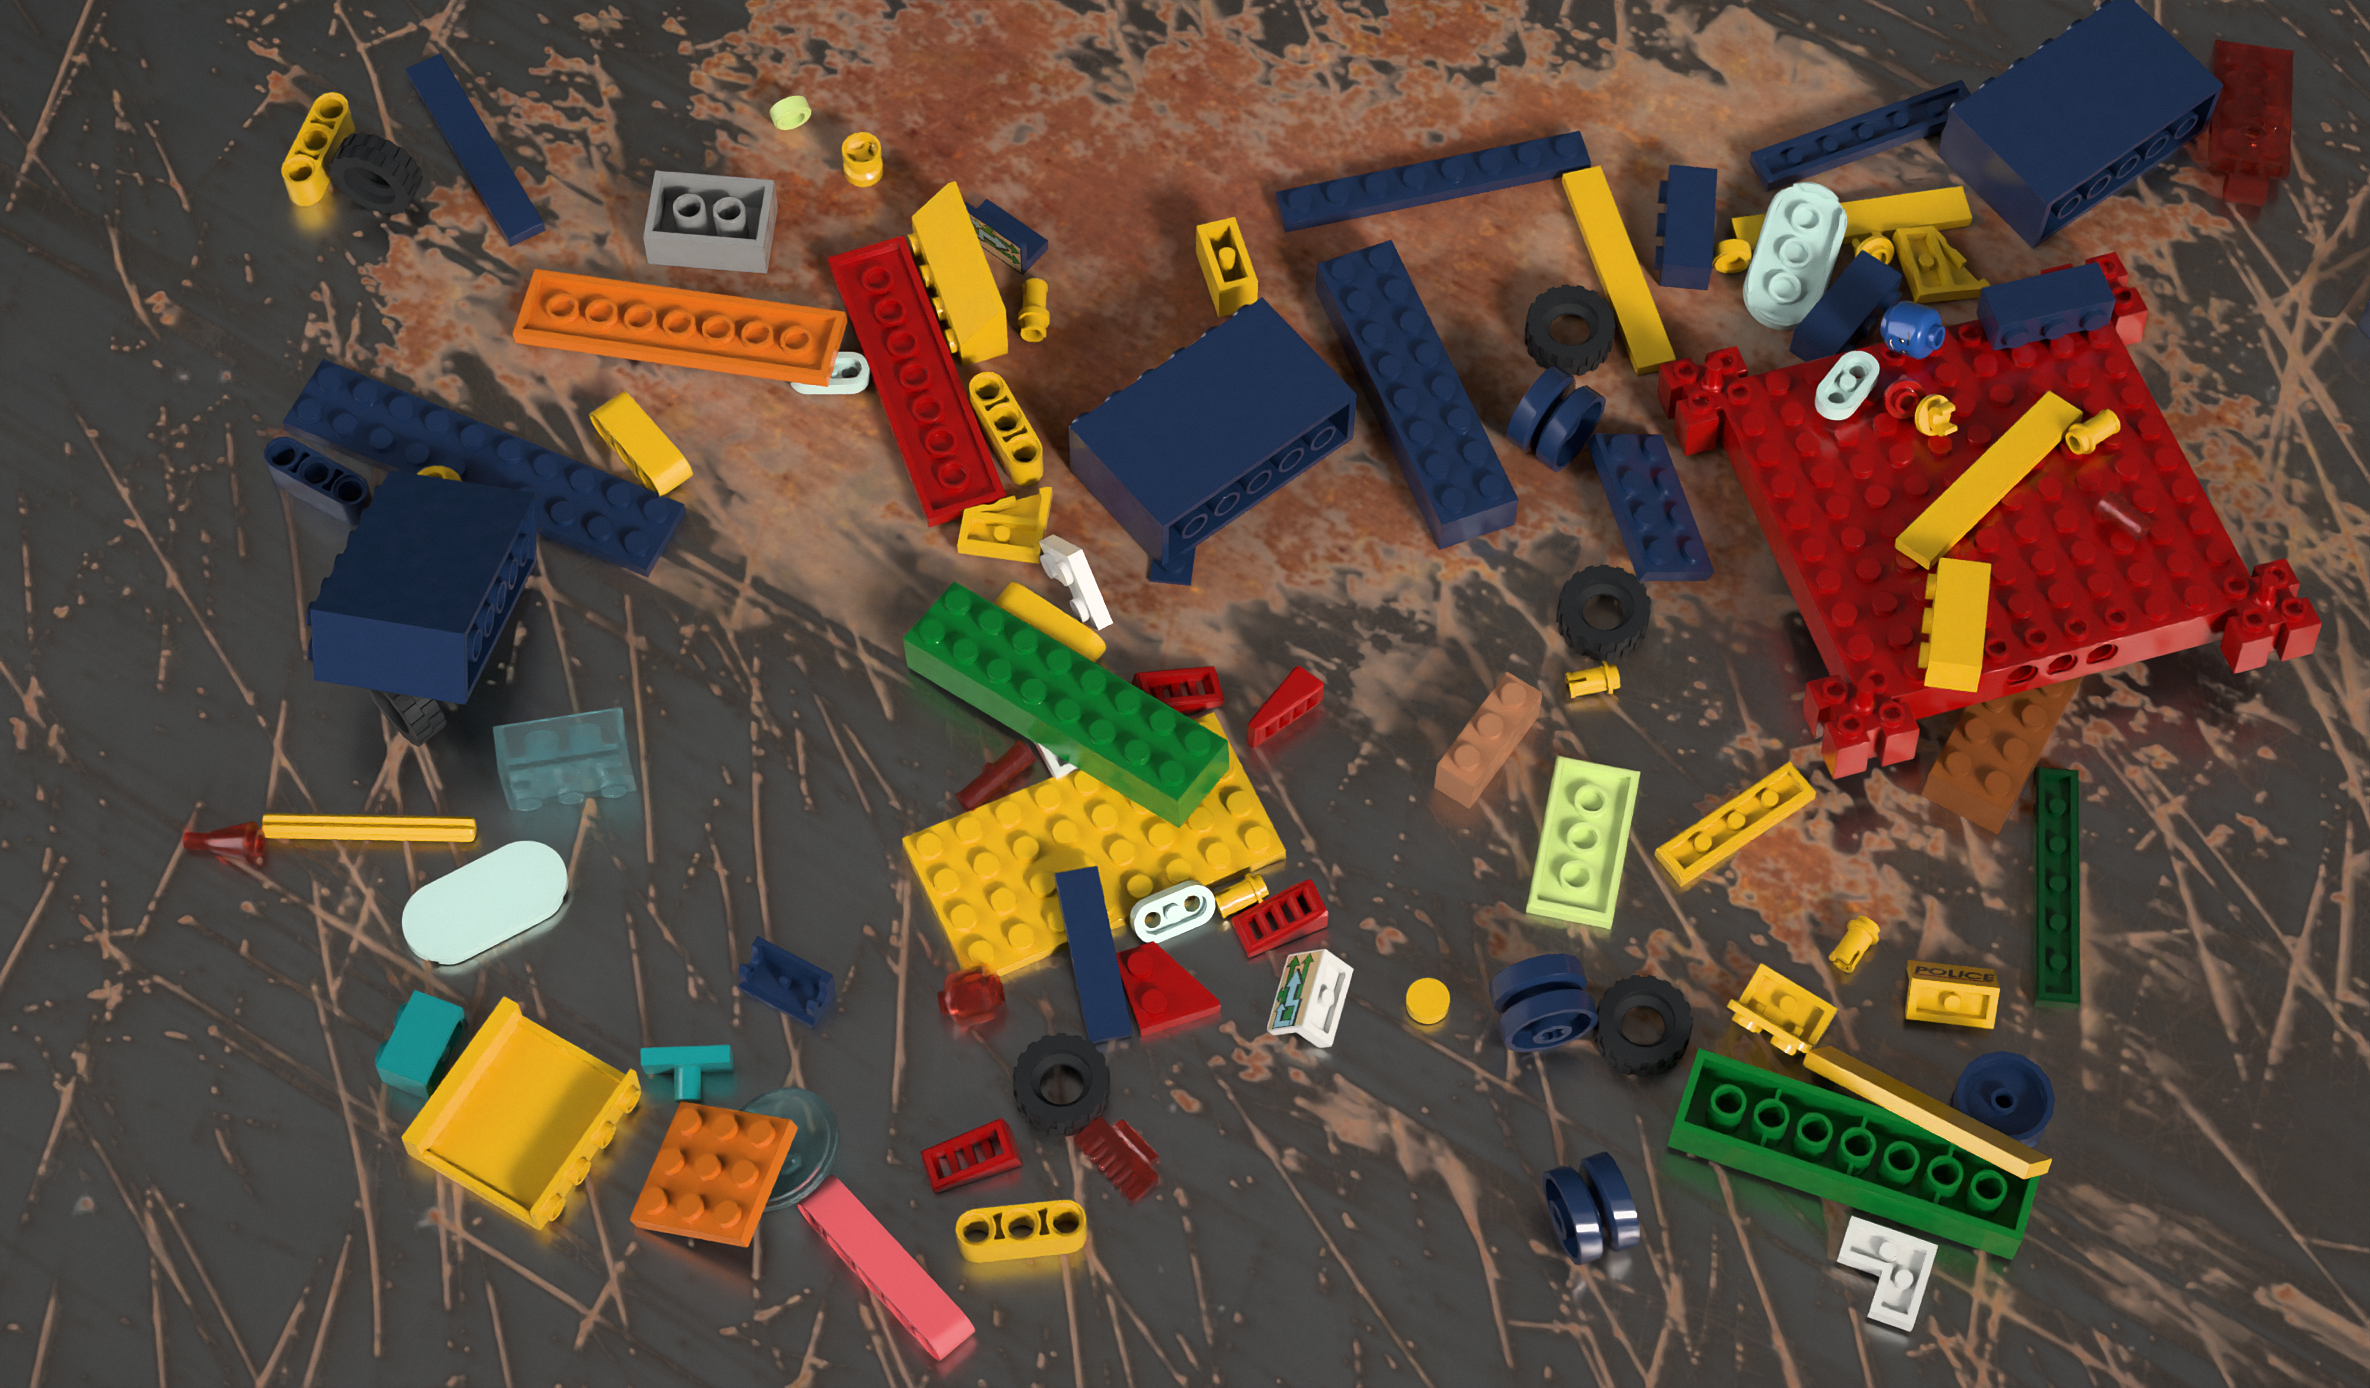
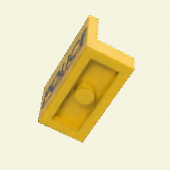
M1908 960L1909 986L1905 1006L1906 1019L1994 1029L2000 992L1995 969Z

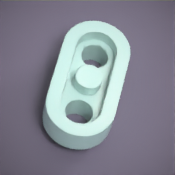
M1851 351L1844 354L1817 388L1815 397L1817 411L1823 417L1831 420H1843L1850 417L1877 383L1880 367L1876 358L1863 351Z
M838 352L828 387L790 382V384L797 392L802 394H855L868 386L871 378L870 368L863 355L856 352ZM848 375L856 376L853 378H845Z
M1194 880L1185 881L1138 901L1130 913V926L1143 941L1159 943L1206 923L1214 913L1215 898L1212 892L1202 883ZM1195 895L1194 903L1191 906L1184 907L1185 899ZM1150 912H1156L1155 919L1150 923H1145L1146 915Z

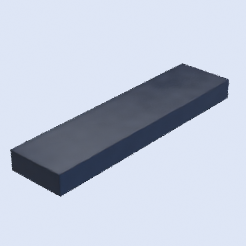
M1098 866L1055 873L1054 881L1088 1042L1096 1044L1132 1037L1133 1032Z

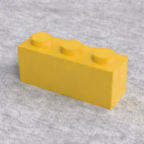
M1939 557L1937 573H1928L1925 599L1933 600L1932 608L1925 607L1921 633L1929 634V643L1921 642L1918 668L1926 669L1924 686L1977 693L1983 660L1991 574L1990 563Z

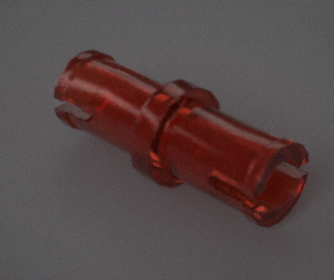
M1018 740L1014 746L993 764L987 762L981 768L982 773L963 790L955 794L956 800L966 812L970 810L972 812L975 811L976 808L983 806L998 792L1004 793L1010 788L1009 782L1036 761L1035 755L1025 743Z

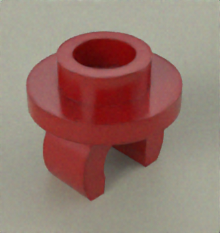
M1906 375L1900 376L1899 380L1893 382L1882 392L1885 408L1893 417L1899 419L1915 416L1917 406L1926 397L1920 383L1908 378Z

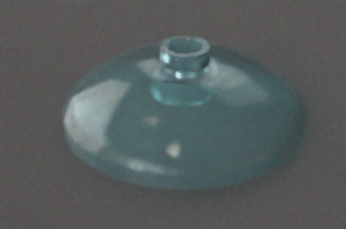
M787 1087L766 1092L754 1098L739 1110L791 1119L798 1127L763 1212L775 1211L791 1206L814 1191L831 1170L840 1143L839 1123L834 1111L826 1101L809 1090Z

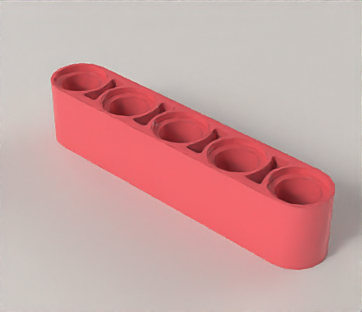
M829 1175L796 1203L800 1213L813 1229L937 1361L945 1358L975 1332L972 1323L963 1311L836 1176Z

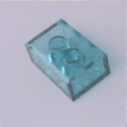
M622 707L493 726L498 774L509 810L533 811L542 805L555 803L573 805L587 798L600 796L618 798L627 792L637 791L632 748Z

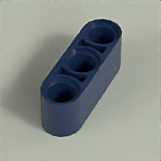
M278 437L266 445L264 459L275 485L345 524L351 526L359 525L363 508H369L372 502V495L365 478L295 439ZM286 461H291L289 464L281 465ZM325 479L323 482L314 483L317 480ZM360 497L353 502H347L351 498Z

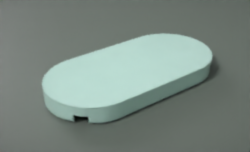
M1813 182L1793 184L1792 187H1788L1784 191L1781 190L1774 196L1766 213L1744 281L1743 298L1750 314L1758 322L1771 329L1781 331L1795 329L1827 291L1846 231L1847 215L1845 209H1842L1841 204L1838 202L1839 198L1833 191L1823 185Z
M517 841L507 844L427 884L409 899L403 911L402 929L410 949L418 957L426 961L429 959L431 961H438L439 964H456L552 916L564 901L563 897L566 894V888L568 890L569 882L565 864L555 850L543 843Z

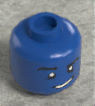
M1906 300L1901 301L1895 307H1890L1881 322L1880 333L1885 340L1887 348L1895 353L1914 359L1926 358L1933 350L1941 347L1945 338V328L1942 326L1939 312L1932 307Z

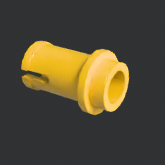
M2103 409L2099 414L2083 424H2073L2066 434V443L2075 454H2090L2094 451L2096 444L2119 432L2120 421L2113 411Z
M1603 661L1599 667L1565 672L1570 699L1602 691L1613 694V689L1620 688V678L1615 663L1608 665L1607 661Z
M1248 873L1245 875V880L1217 893H1212L1215 898V907L1222 919L1249 905L1259 904L1263 902V899L1269 897L1267 887L1259 873L1253 876Z
M1858 916L1856 920L1849 921L1847 924L1848 932L1829 955L1830 961H1834L1833 964L1844 972L1852 973L1868 947L1875 945L1879 941V927L1865 916Z

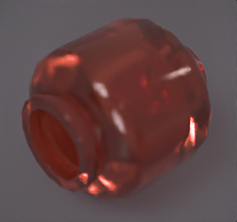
M976 965L949 973L944 979V990L939 991L937 994L943 1016H951L953 1021L960 1027H969L994 1020L1000 1012V1007L1006 1003L1000 976L997 972L991 973L983 965Z

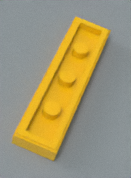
M1789 761L1655 850L1654 856L1679 886L1682 887L1815 799L1816 791Z

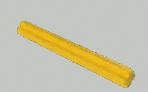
M266 813L262 819V832L266 838L472 842L475 840L477 831L476 821L472 816Z

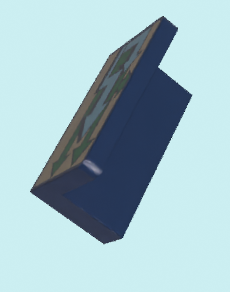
M986 199L977 209L969 203H965L981 247L1020 274L1024 275L1048 250L1047 239L990 200Z

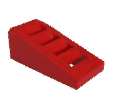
M1299 665L1295 667L1247 723V745L1254 749L1318 705L1323 700L1324 683Z
M1215 666L1135 673L1131 682L1135 687L1149 695L1152 694V697L1183 715L1223 706L1225 702ZM1202 681L1205 695H1199L1196 682ZM1185 685L1188 696H1183L1180 686ZM1168 689L1170 698H1165L1163 690Z
M1310 878L1231 918V924L1248 958H1251L1327 927L1328 911ZM1305 902L1310 913L1304 915L1299 905L1300 903ZM1288 908L1295 920L1291 923H1288L1283 913V910ZM1271 915L1279 928L1274 932L1266 917ZM1253 922L1257 923L1263 935V938L1256 940L1249 926Z
M1002 1118L920 1151L931 1186L936 1194L1023 1165L1009 1124ZM998 1139L1003 1153L996 1156L991 1141ZM978 1145H981L986 1158L985 1161L980 1163L974 1149ZM962 1150L969 1166L963 1170L956 1152ZM943 1156L947 1157L952 1174L946 1177L939 1158Z

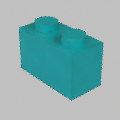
M414 990L408 1003L403 1002L396 1013L394 1020L395 1029L389 1041L384 1040L376 1052L375 1065L382 1083L429 1100L437 1089L469 1025L463 1008Z

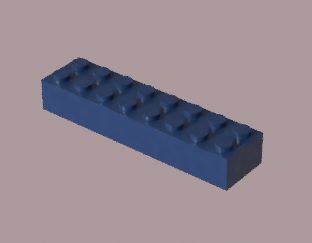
M1392 240L1318 263L1315 291L1438 549L1441 550L1515 525L1519 499Z

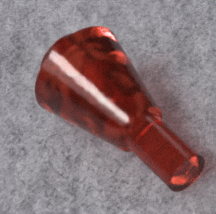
M255 821L213 830L211 833L186 832L183 837V845L185 849L210 850L223 856L253 864L258 856L264 852L265 834L259 829Z

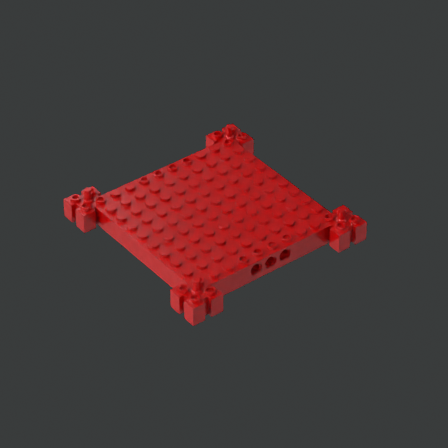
M2116 252L2088 258L2085 261V265L2095 262L2099 263L2116 299L2109 325L2094 331L2083 330L2065 334L2054 340L2043 339L2026 343L2018 348L2008 347L1993 351L1980 320L1976 319L1944 327L1945 338L1941 347L1933 350L1931 354L1923 359H1914L1895 353L1887 348L1885 342L1852 350L1871 354L1878 361L1880 370L1875 387L1850 417L1843 420H1831L1823 417L1815 407V397L1819 384L1839 359L1848 352L1747 376L1748 368L1737 346L1706 353L1705 364L1701 365L1694 363L1691 357L1660 364L1657 397L1667 419L1675 418L1673 432L1684 456L1716 449L1717 438L1720 439L1830 674L1829 677L1806 683L1802 713L1814 739L1823 737L1821 754L1833 779L1866 771L1869 758L1878 757L1882 767L1913 759L1920 730L1916 720L2219 640H2222L2220 649L2233 674L2265 666L2269 653L2276 652L2280 661L2313 653L2322 622L2308 597H2296L2300 583L2287 559L2283 558L2254 566L2252 576H2250L2125 347L2126 345L2141 342L2148 309L2136 287L2129 288L2126 286L2129 274ZM2071 263L2044 269L2041 270L2040 275L2073 268ZM1906 375L1908 378L1920 383L1926 396L1938 394L1944 396L1955 405V411L1951 412L1949 422L1957 425L1958 430L1943 437L1923 434L1916 427L1915 416L1899 419L1893 417L1887 411L1882 392L1893 382L1899 380L1900 376ZM2048 391L2083 412L2081 424L2099 414L2103 409L2113 411L2120 421L2119 432L2096 444L2094 451L2087 455L2073 453L2066 443L2065 436L1942 557L1991 564L1982 669L1977 693L1924 686L1926 669L1918 668L1921 642L1929 643V634L1921 633L1924 609L1925 607L1932 608L1933 600L1925 599L1928 573H1937L1939 561L1929 570L1895 548L1896 538Z

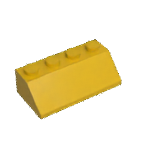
M956 181L950 182L912 216L913 233L907 234V239L913 257L920 256L923 265L919 266L925 289L932 288L935 297L932 298L935 316L938 321L945 320L948 328L944 330V336L950 354L957 352L961 365L964 367L1008 354L1007 319L1004 303Z

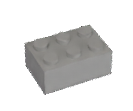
M655 170L643 235L648 264L767 274L778 210L774 180Z

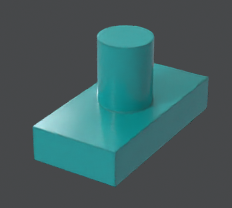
M730 1045L641 1048V1067L645 1074L674 1073V1102L680 1103V1101L689 1103L701 1101V1072L734 1071L733 1051Z

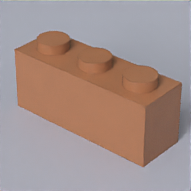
M1506 672L1437 764L1434 788L1470 809L1538 718L1543 693L1511 673Z

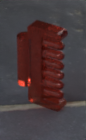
M1098 1117L1075 1137V1147L1077 1149L1083 1148L1082 1152L1084 1155L1091 1154L1098 1146L1103 1144L1090 1156L1092 1163L1098 1162L1109 1151L1111 1152L1098 1163L1097 1168L1099 1170H1105L1118 1159L1117 1162L1105 1171L1107 1178H1112L1124 1166L1126 1167L1113 1178L1112 1183L1114 1186H1119L1133 1174L1120 1187L1122 1194L1127 1193L1130 1204H1135L1158 1184V1174L1151 1167L1159 1160L1160 1156L1124 1119H1121L1111 1127L1102 1117Z

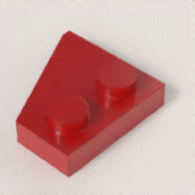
M1154 941L1116 953L1123 990L1141 1037L1220 1012L1221 1005L1219 999Z

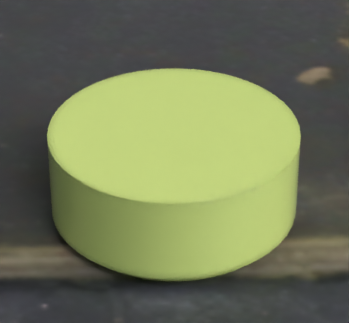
M791 96L777 102L770 109V116L776 128L790 130L804 124L811 116V109L805 97Z

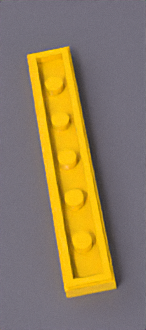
M1599 165L1565 173L1562 176L1563 187L1609 306L1615 315L1614 319L1636 376L1659 371L1660 364L1676 361V357L1602 168Z
M1963 186L1840 203L1847 215V227L1842 244L1852 243V240L1855 238L1862 242L1872 236L1871 231L1877 230L1882 236L1890 238L1896 229L1934 226L1939 231L1967 227L1972 222V215ZM1766 214L1731 218L1730 229L1733 239L1748 242L1751 246L1752 256Z
M2048 391L1896 538L1895 548L1929 570L1939 561V557L1942 558L2066 436L2073 424L2081 422L2083 412L2051 391Z
M1832 1046L1812 1049L1806 1053L1803 1062L1806 1068L2022 1179L2048 1173L2052 1158Z

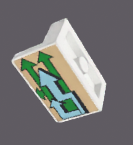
M1326 949L1290 954L1285 963L1266 1030L1272 1035L1297 1032L1318 1048L1331 1047L1354 969Z

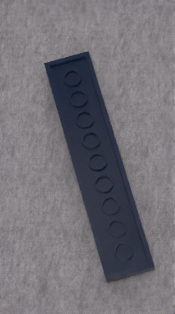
M325 359L321 361L283 420L285 431L386 472L393 470L417 474L422 469L430 466H446L459 474L463 482L536 493L537 533L647 578L686 513L685 504L663 495L659 497L656 492Z

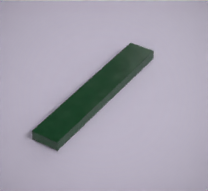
M2036 767L2033 773L2034 1006L2077 1010L2080 1005L2079 770Z

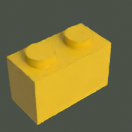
M1231 217L1196 226V254L1218 317L1234 314L1240 307L1256 302L1258 297V280L1236 218Z

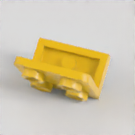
M1763 963L1758 967L1739 1001L1731 999L1727 1005L1728 1008L1735 1012L1732 1017L1733 1021L1754 1033L1760 1034L1762 1029L1774 1035L1770 1043L1792 1056H1798L1800 1051L1808 1053L1809 1050L1815 1049L1838 1011L1837 1007Z

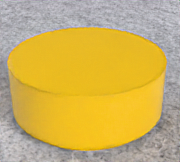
M1729 239L1719 242L1713 247L1712 265L1717 271L1737 273L1750 266L1752 252L1748 242L1740 239Z
M1422 978L1415 981L1409 987L1406 995V1009L1414 1020L1423 1024H1433L1446 1016L1450 1004V994L1442 982L1433 978Z

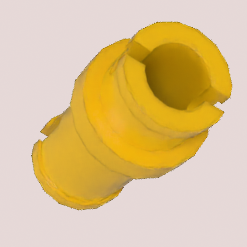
M1032 278L1022 284L1023 303L1022 309L1018 312V324L1022 327L1020 334L1024 340L1039 342L1043 340V337H1046V328L1050 324V313L1046 309L1048 284L1041 279Z

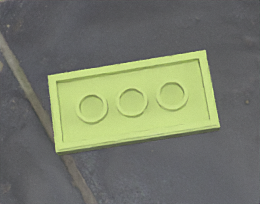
M1556 756L1526 913L1611 929L1640 771Z

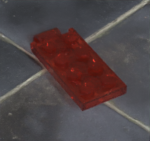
M2215 40L2212 50L2211 73L2223 84L2209 122L2207 169L2227 172L2223 185L2222 202L2263 208L2268 194L2269 178L2287 180L2289 177L2293 50ZM2244 133L2252 134L2256 137L2251 138L2246 136Z

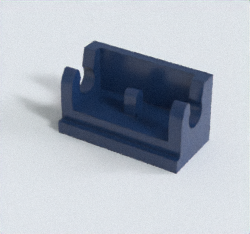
M757 936L751 945L752 958L749 964L741 963L739 967V991L814 1029L836 995L833 974Z

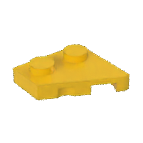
M1934 226L1896 229L1893 234L1892 241L1914 302L1928 303L1980 298L1982 288L1990 286L1985 278L1978 281L1964 267L1967 260L1956 249L1951 248L1947 244L1946 238Z
M1052 487L1039 488V494L1016 500L1014 495L1000 499L992 505L982 504L964 509L957 544L958 553L1040 564L1042 548L1039 541L1045 538L1053 496Z

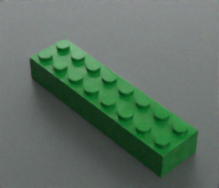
M955 581L903 638L907 667L1037 744L1039 743L1053 754L1178 828L1184 824L1229 770L1228 740Z
M1698 1048L1667 1145L2010 1260L2013 1259L2022 1242L2040 1175L2022 1179L1887 1109Z

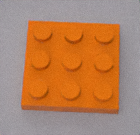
M680 1101L629 1220L637 1228L748 1248L798 1127L791 1119Z

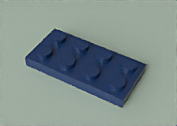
M1595 433L1589 439L1587 445L1638 581H1707L1714 573V569L1662 434Z

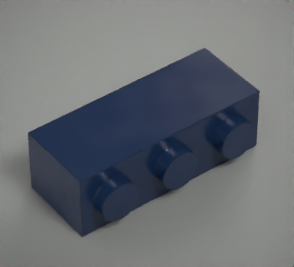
M1670 165L1667 180L1659 181L1657 203L1665 205L1664 213L1657 214L1655 236L1663 238L1662 246L1655 247L1653 270H1661L1660 286L1708 290L1713 261L1717 169Z
M1862 250L1794 329L1789 352L1808 362L1856 350L1857 346L1855 345L1861 338L1868 340L1879 324L1880 320L1878 318L1881 314L1898 304L1902 293L1898 291L1902 274Z
M2095 262L1984 287L1981 290L1976 314L1993 351L2008 347L2018 348L2026 343L2043 339L2054 340L2065 334L2078 331H2094L2109 325L2116 299L2099 263Z

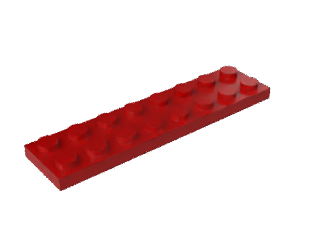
M904 235L828 257V267L861 353L869 365L871 379L928 527L963 518L964 509L982 504L992 505L1000 499L1007 498Z

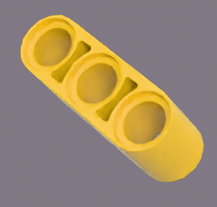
M325 93L316 99L282 165L281 172L289 198L299 206L313 205L322 198L332 178L329 175V165L344 138L355 131L348 101L339 93Z
M994 372L977 374L970 381L969 397L970 405L980 430L1009 479L1019 486L1034 485L1041 479L1044 470L1043 448L1039 438L1003 378ZM986 396H993V397H994L993 399H989V400L982 399L983 397H986ZM1003 427L1013 428L1012 430L1008 431L1000 430V428ZM1022 458L1031 459L1028 462H1020L1018 460Z
M621 392L589 414L594 428L641 483L648 490L658 493L659 497L661 495L664 496L693 476L692 469L682 453L627 392Z
M1010 582L993 602L996 606L1094 663L1106 650L1104 641L1097 633L1019 583Z
M1072 1200L972 1209L963 1213L956 1222V1239L959 1253L964 1259L975 1263L1070 1254L1083 1247L1087 1237L1085 1211L1080 1204ZM1062 1221H1072L1078 1226L1077 1229L1070 1233H1062L1055 1228ZM1019 1225H1026L1033 1230L1030 1235L1023 1238L1016 1237L1010 1232ZM973 1230H982L988 1234L980 1242H971L966 1239V1235Z

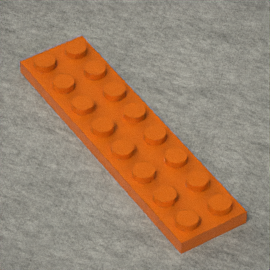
M534 269L513 331L515 343L828 387L846 328L847 317L844 311Z

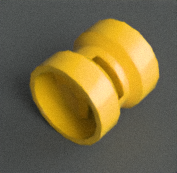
M865 132L854 133L848 136L842 145L845 178L849 183L858 187H869L876 184L883 174L882 151L879 140L874 135Z

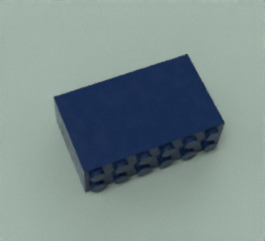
M2106 0L2086 19L2075 20L2066 29L2065 33L2056 39L2049 38L2045 40L2036 52L2026 59L2020 57L2015 60L2007 71L1999 77H1990L1985 80L1978 90L1969 97L1962 96L1955 100L1947 111L1948 118L1945 128L1941 133L1942 139L1937 155L2034 249L2207 130L2223 84L2134 0Z
M1262 297L1251 305L1247 304L1240 307L1232 318L1220 326L1210 327L1199 340L1187 348L1181 347L1177 349L1166 362L1157 368L1144 371L1136 382L1122 391L1117 390L1110 394L1102 405L1090 413L1084 412L1077 416L1069 426L1070 471L1154 562L1163 569L1162 566L1180 553L1186 554L1352 440L1357 394Z
M390 470L382 485L375 487L369 508H363L356 531H350L343 554H337L331 575L324 577L322 580L318 598L316 601H311L308 605L306 625L312 627V638L309 642L307 657L309 662H313L314 680L466 705L537 562L536 493Z

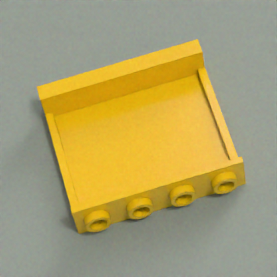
M504 996L401 1138L410 1156L541 1231L548 1220L552 1222L559 1216L565 1205L566 1199L564 1197L573 1184L579 1185L585 1179L591 1167L590 1160L599 1148L604 1149L610 1143L616 1131L615 1124L624 1112L630 1113L634 1109L641 1095V1087L635 1070L630 1068L627 1074H624L524 1017L519 1004Z

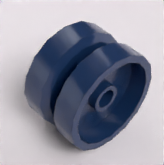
M1553 366L1546 370L1529 388L1515 410L1506 434L1508 442L1526 453L1536 449V459L1538 462L1555 473L1569 465L1585 446L1600 421L1606 403L1603 395L1587 385L1575 389L1576 380L1574 376L1558 366Z
M1561 953L1528 958L1497 973L1489 982L1488 990L1494 1010L1502 1015L1499 1027L1503 1041L1510 1050L1538 1052L1556 1048L1587 1034L1597 1024V1011L1591 995L1584 991L1587 979L1582 963L1576 956Z
M1998 1051L1983 1054L1967 1065L1958 1079L1948 1106L2035 1149L2053 1115L2055 1095L2050 1079L2038 1064L2021 1054Z
M1600 1152L1582 1158L1578 1172L1570 1165H1562L1544 1172L1542 1178L1543 1190L1548 1211L1559 1240L1568 1257L1575 1265H1582L1601 1258L1604 1244L1613 1252H1619L1639 1244V1222L1629 1188L1618 1165L1608 1152Z

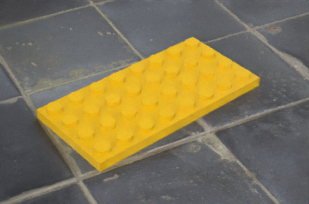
M1214 712L1194 720L1228 740ZM1229 740V770L1180 828L1079 769L1057 780L1054 776L902 838L903 848L970 989L1068 949L1054 881L1055 873L1098 866L1110 928L1114 930L1130 923L1131 910L1138 901L1185 881L1194 880L1202 883L1210 890L1285 859L1286 850Z

